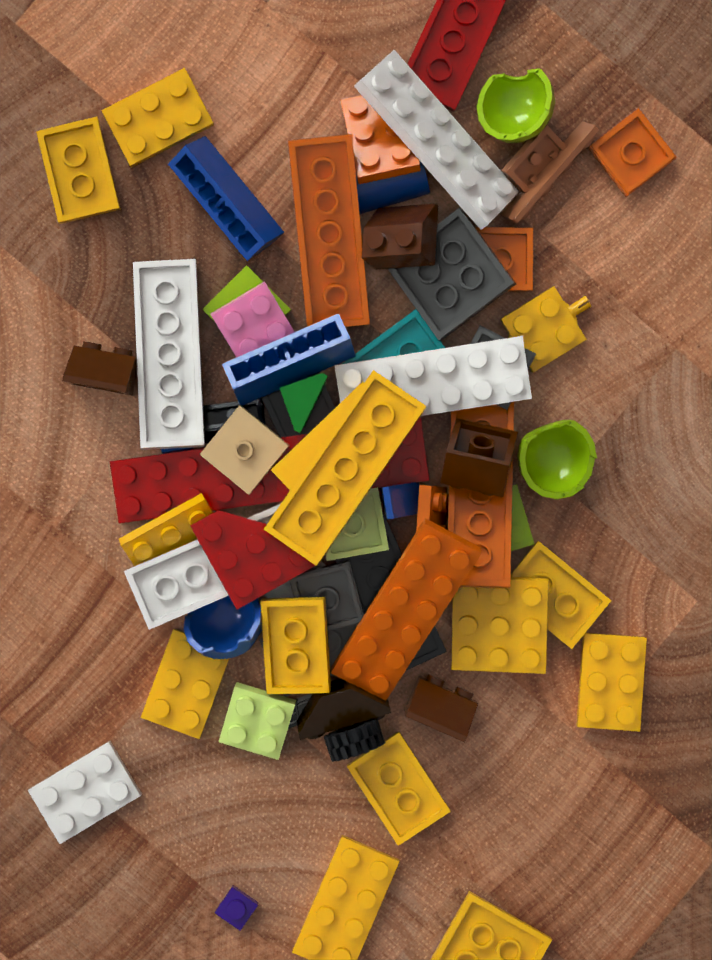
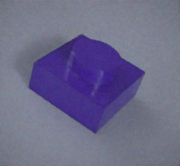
M233 885L215 910V914L241 931L259 902Z

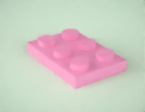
M265 281L211 313L212 318L236 357L294 333L293 328Z

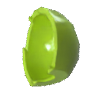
M540 68L527 70L528 74L521 77L508 76L504 73L489 77L480 91L477 103L478 120L486 133L503 142L520 143L537 136L547 126L552 118L556 102L553 86Z
M574 420L556 421L532 430L521 440L517 454L519 472L527 485L542 497L552 499L571 497L585 488L584 485L592 475L594 462L597 459L593 439L587 429Z

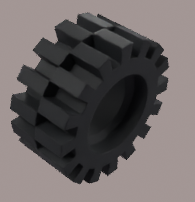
M377 718L356 723L350 729L336 730L324 736L332 762L359 756V754L367 753L386 743Z

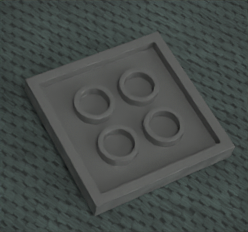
M460 207L437 224L434 266L388 269L439 341L444 340L516 285L508 271Z

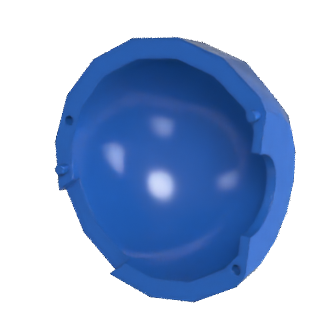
M226 596L189 612L185 616L183 629L187 641L197 652L213 659L234 658L246 653L252 648L262 631L261 606L258 598L236 610L230 597Z

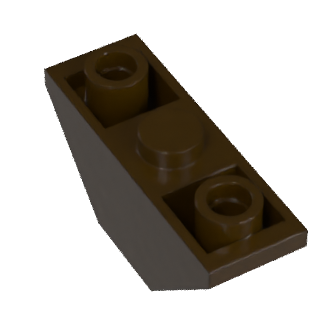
M341 678L331 681L330 693H313L296 721L300 740L306 738L316 739L329 731L336 729L347 730L356 723L376 718L380 720L385 715L390 714L391 710L388 699L385 701Z

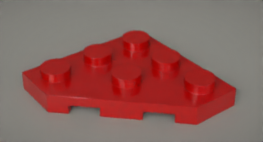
M217 510L190 525L236 610L316 566L265 531L266 523Z

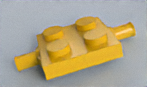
M552 286L500 318L508 332V338L523 336L524 348L536 353L529 368L531 372L534 373L587 340L578 326L576 317L592 307L590 302H587L586 296L569 305L563 301L555 286Z

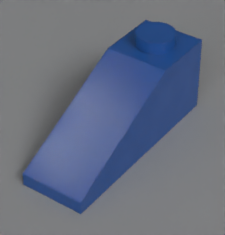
M419 482L381 488L386 519L417 514Z

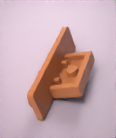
M582 121L563 142L547 125L540 134L528 139L501 170L520 190V193L500 215L504 219L516 224L527 218L532 211V206L540 197L550 192L553 182L560 174L565 173L571 168L574 158L581 150L591 145L595 134L599 131L597 126Z

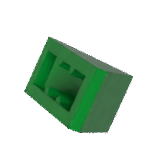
M320 373L280 387L295 432L302 433L324 388L328 375Z

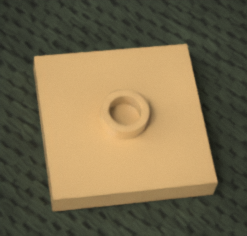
M239 405L200 455L249 495L290 445L242 405Z

